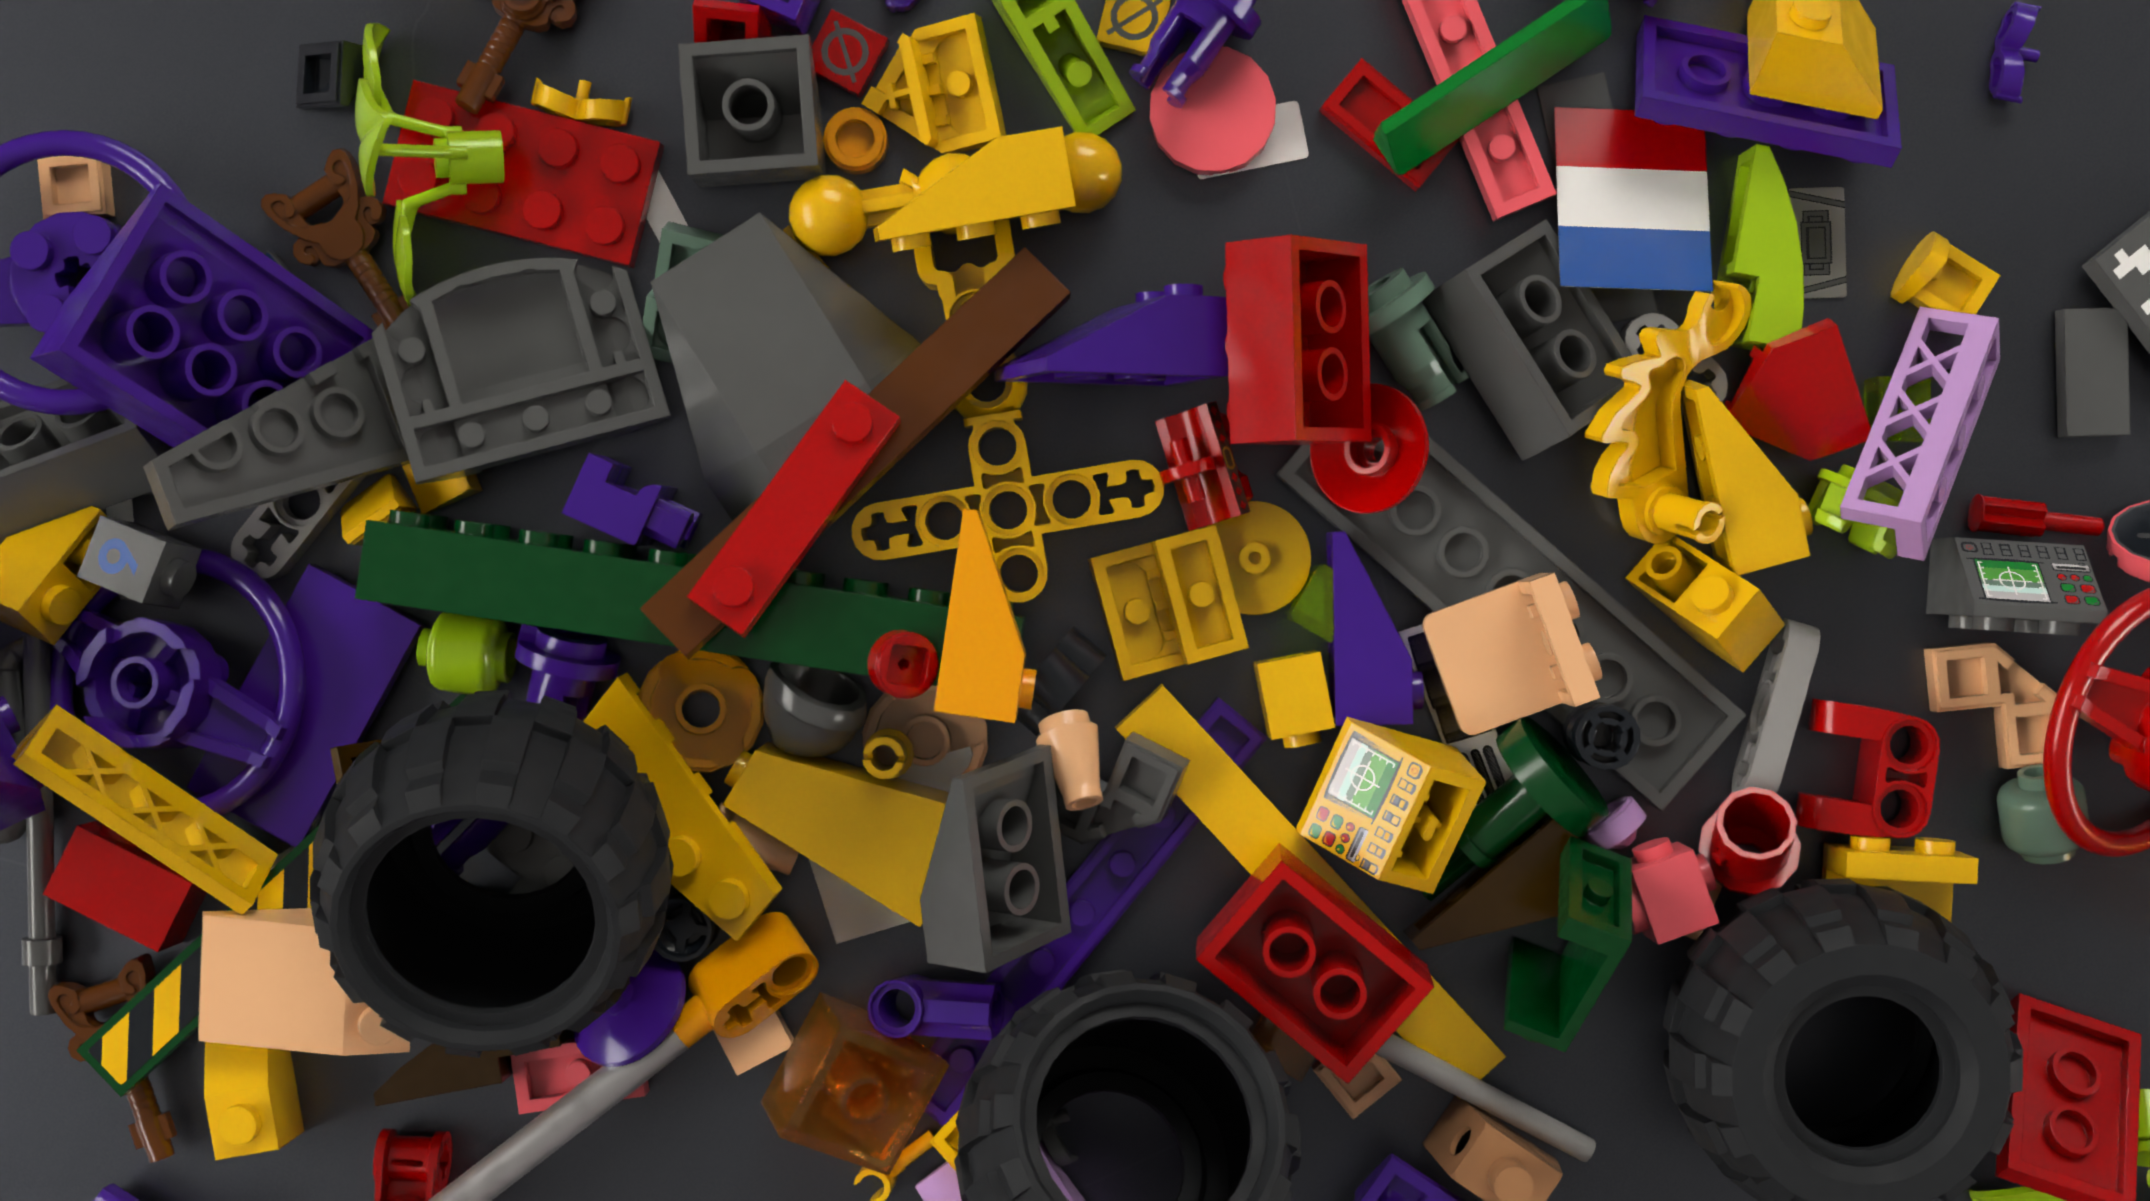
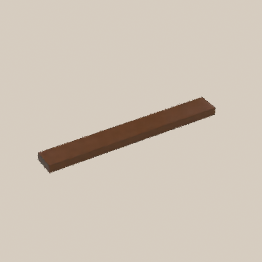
M1025 247L868 394L900 416L901 424L822 533L1070 300L1071 292ZM758 498L640 608L688 660L725 625L691 602L687 595Z

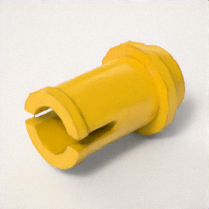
M892 728L880 729L873 733L865 742L863 765L873 777L879 779L898 778L905 774L912 765L914 758L913 744L909 737L900 730ZM880 745L890 746L894 749L896 756H899L898 761L894 765H886L879 760L877 750Z

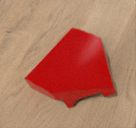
M1826 318L1767 343L1764 349L1756 345L1753 346L1749 354L1752 357V362L1732 402L1726 400L1724 404L1749 435L1809 461L1866 442L1871 427L1838 325L1830 318Z

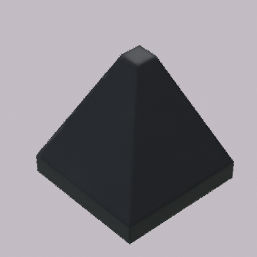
M344 40L299 45L296 108L307 110L348 106L357 91L358 79L364 78L362 45Z

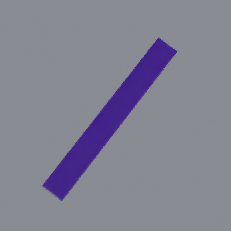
M1218 696L1197 720L1201 727L1241 770L1268 738ZM1177 795L1168 814L1161 822L1141 828L1133 827L1107 835L1104 839L1097 842L1066 880L1071 933L992 970L983 981L1001 983L1002 994L1005 997V1012L1000 1031L1008 1024L1017 1010L1040 994L1059 987L1060 990L1064 987L1200 821ZM937 1037L901 1081L898 1090L940 1125L944 1126L959 1110L965 1086L990 1040Z

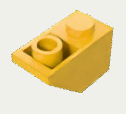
M90 506L5 538L0 544L1 622L49 644L55 645L101 588L99 585L77 577L100 515L106 516L101 509Z
M1674 536L1666 543L1654 544L1626 576V580L1695 641L1742 673L1745 672L1785 626L1783 620L1759 588L1677 536Z

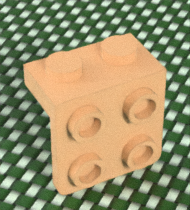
M1555 573L1532 575L1429 613L1423 619L1422 628L1457 724L1462 732L1468 735H1477L1561 703L1577 707L1600 698L1595 681L1602 679V670L1598 658L1590 643H1580L1572 621L1580 617L1575 595L1567 581L1558 583Z

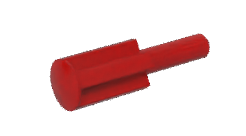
M1976 494L1972 498L1967 516L1968 527L1972 532L1984 531L2028 537H2041L2045 530L2099 536L2105 528V523L2100 517L2048 512L2045 503L1982 496L1981 494Z

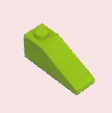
M991 0L1073 132H1092L1099 135L1136 111L1075 0Z

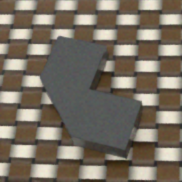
M1133 731L1124 742L1108 783L1100 779L1103 801L1100 804L1084 810L1069 811L1065 808L1063 796L1055 782L1060 834L1084 845L1104 839L1107 835L1133 827L1141 828L1161 822L1170 810L1191 760Z

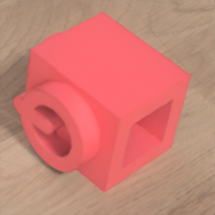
M1668 837L1653 839L1641 843L1632 849L1634 855L1631 858L1633 935L1642 932L1644 936L1660 945L1720 923L1709 894L1710 891L1717 888L1715 877L1706 857L1702 853L1695 855L1694 849L1678 841L1671 843Z

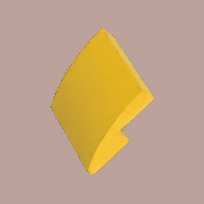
M1216 524L1088 559L1121 681L1249 648Z

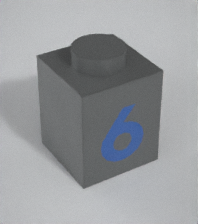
M100 515L77 577L142 604L179 609L183 597L191 590L195 582L196 564L202 549L139 523Z

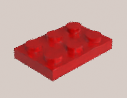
M2019 993L2010 1000L2015 1014L2011 1015L2015 1024L2009 1030L2018 1036L2023 1047L2022 1091L2011 1093L2008 1111L2014 1118L2012 1122L2014 1126L2000 1154H1997L1995 1176L2066 1201H2136L2142 1034Z

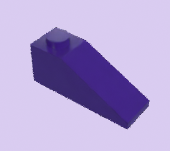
M1346 532L1326 533L1328 690L1335 726H1343L1346 717L1376 725L1413 724V710L1422 709L1424 703L1422 672L1412 671V658Z

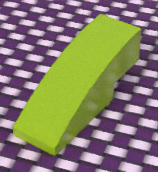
M1760 144L1754 145L1738 156L1717 276L1719 281L1742 284L1750 293L1752 302L1750 317L1744 330L1731 345V347L1752 350L1754 345L1764 349L1767 343L1802 329L1804 313L1803 259L1797 221L1784 178L1770 146Z

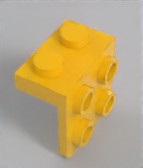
M1850 835V844L1824 842L1822 879L1849 878L1861 885L1890 887L1922 902L1949 922L1952 921L1954 883L1977 884L1979 858L1956 851V841L1917 837L1915 838L1914 847L1890 846L1891 838Z

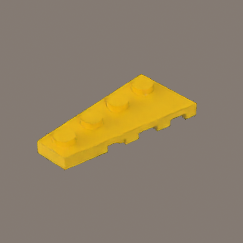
M627 672L616 678L583 722L594 729L606 725L634 753L638 768L637 773H647L650 783H654L669 826L668 847L674 865L671 885L737 942L748 932L783 888L736 822L727 821L709 796L713 793V790L699 771L693 773L671 743L675 740L674 736L660 717L654 719L637 695L641 690Z

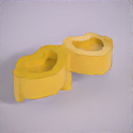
M536 77L531 104L544 112L600 127L614 128L627 125L632 102L631 97L625 98L624 101L602 98L589 99L592 83L586 80H579L576 97L574 98L542 84L543 82Z

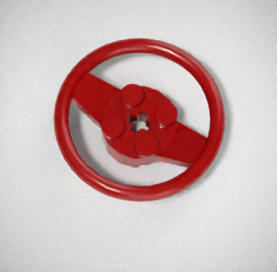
M2150 588L2139 592L2117 606L2100 622L2083 643L2059 687L2046 730L2043 753V777L2050 810L2060 829L2074 844L2087 852L2100 856H2128L2150 848V818L2125 830L2106 831L2094 826L2081 811L2072 780V750L2080 717L2112 738L2109 745L2111 760L2123 765L2126 776L2137 787L2150 792V667L2140 676L2104 666L2105 661L2119 643L2138 625L2150 618Z

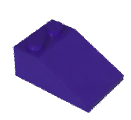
M1169 284L1164 286V291L1135 293V303L1112 308L999 366L994 371L995 382L1171 387L1228 377V357L1225 350L1227 334L1226 297L1203 296V285Z

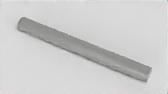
M1394 1034L1375 1053L1582 1162H1587L1595 1151L1596 1141L1593 1138Z

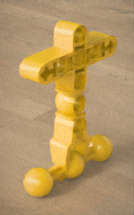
M1073 132L1065 135L1076 202L1075 207L1065 210L1072 213H1090L1103 208L1116 196L1122 182V164L1116 149L1105 138L1092 132ZM947 153L934 158L921 170L919 177L903 168L899 184L860 190L852 181L839 175H820L809 179L795 191L789 204L788 223L793 236L806 250L820 256H837L850 251L863 239L867 228L877 227L970 156L960 153ZM1009 219L995 222L997 234L994 236L998 256L996 261L989 263L985 267L966 263L955 272L937 271L933 245L914 249L918 275L930 290L938 291L943 303L946 320L1015 256ZM956 229L944 230L940 232H943L945 234H956ZM1012 353L1001 365L1009 362L1017 356L1014 353ZM1005 382V389L997 399L984 402L974 398L970 393L955 407L965 418L963 419L964 427L966 429H973L969 438L968 452L974 486L868 505L856 515L853 521L852 539L855 547L864 556L873 560H890L958 548L960 533L949 540L936 537L929 527V515L932 509L943 502H950L961 510L962 515L963 508L977 510L981 513L1000 574L1004 562L1013 555L1027 556L1036 564L1038 578L1035 585L1030 589L1014 591L1004 583L1009 601L1024 603L1034 599L1041 593L1048 580V564L1042 534L1148 515L1160 505L1164 496V485L1162 484L1159 471L1152 464L1143 460H1126L1033 476L1026 439L1022 430L1015 424V421L1023 420L1022 412L1019 409L1027 395L1028 383ZM995 429L1010 432L1016 441L1014 457L1003 465L987 463L980 452V444L983 437ZM1129 471H1137L1141 481H1151L1153 486L1152 492L1143 496L1142 507L1132 508L1130 499L1121 497L1108 500L1113 509L1112 514H1099L1100 492L1093 476L1106 474L1108 476L1106 488L1126 483V473ZM1068 481H1076L1083 484L1090 494V506L1087 512L1078 518L1061 516L1053 504V495L1056 489ZM1004 492L1019 494L1027 505V515L1024 522L1013 529H1004L998 526L993 521L991 515V505L994 499ZM917 506L915 526L919 537L923 541L921 546H912L913 533L891 537L889 539L890 548L887 550H882L879 540L868 539L867 528L874 527L877 524L876 515L884 513V518L888 523L911 521L906 508Z

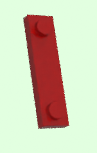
M845 380L689 592L687 598L745 638L901 424L900 416Z

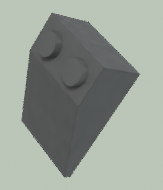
M1037 745L952 779L920 897L928 963L988 973L1071 933L1051 745Z

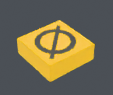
M1105 0L1096 38L1100 46L1145 57L1152 36L1169 12L1171 0Z

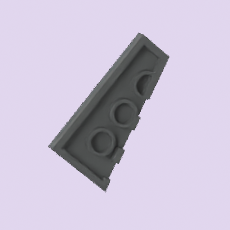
M372 338L347 354L310 372L289 386L261 399L231 418L221 421L154 458L143 468L168 531L410 464L374 339Z

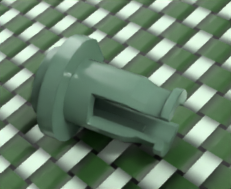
M1402 267L1386 274L1368 286L1369 340L1394 379L1408 390L1421 412L1451 396L1457 391L1453 384H1459L1469 378L1465 369L1459 370L1454 363L1447 341L1421 303L1434 290L1435 285L1426 272L1409 277Z

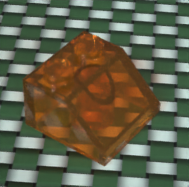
M820 992L760 1102L780 1138L889 1176L945 1075L949 1064L945 1059L910 1036L900 1038L883 1036L874 1029L869 1020L868 1010Z

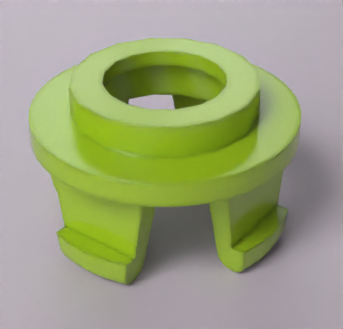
M1842 464L1838 473L1821 468L1817 475L1820 482L1808 506L1813 524L1817 526L1824 525L1841 534L1847 532L1851 527L1848 537L1849 543L1872 554L1880 553L1887 559H1893L1897 554L1895 529L1841 519L1840 506L1855 468ZM1884 481L1868 488L1863 500L1898 507L1903 491Z

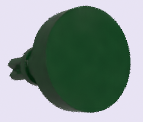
M1523 717L1518 719L1496 738L1497 747L1513 775L1475 806L1434 893L1421 891L1429 901L1435 899L1474 865L1482 869L1490 867L1497 861V856L1547 814L1564 829L1578 837H1583L1609 815L1608 807L1602 795L1582 767L1548 731L1531 718Z

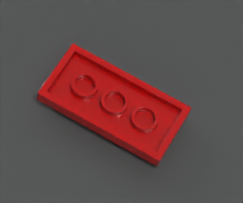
M417 80L412 81L404 116L443 126H462V131L500 130L503 142L505 171L504 183L467 184L466 195H450L425 204L418 209L416 214L634 269L664 150V145L660 141L497 100L494 103L486 100L479 113L472 114L456 104L455 99L460 91ZM401 128L397 144L433 145V138L441 137ZM394 157L382 203L388 207L395 208L396 200H404L405 198L449 183V178H436L434 158Z

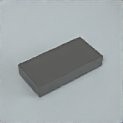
M2078 308L2054 311L2058 438L2131 435L2128 322L2117 308Z

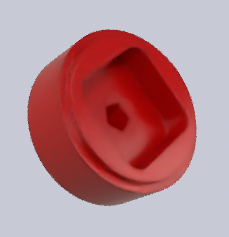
M893 630L885 633L873 644L868 656V672L874 685L882 692L901 699L915 698L925 693L934 683L938 673L939 660L933 644L921 634L907 630Z

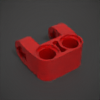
M1812 698L1807 730L1861 738L1852 799L1798 792L1795 810L1797 825L1817 830L1869 837L1909 838L1920 833L1927 825L1932 809L1940 755V738L1936 729L1928 721L1915 716L1881 708ZM1904 727L1910 736V747L1903 757L1896 759L1890 750V741L1892 735L1898 729ZM1895 790L1901 799V809L1893 820L1885 822L1881 815V803L1888 793Z

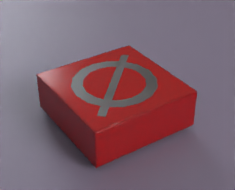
M831 9L812 45L816 76L861 99L890 44L889 39Z

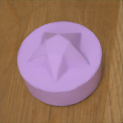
M1622 796L1607 804L1609 815L1583 836L1584 840L1607 850L1610 848L1622 850L1629 846L1636 839L1637 829L1647 817L1632 796Z

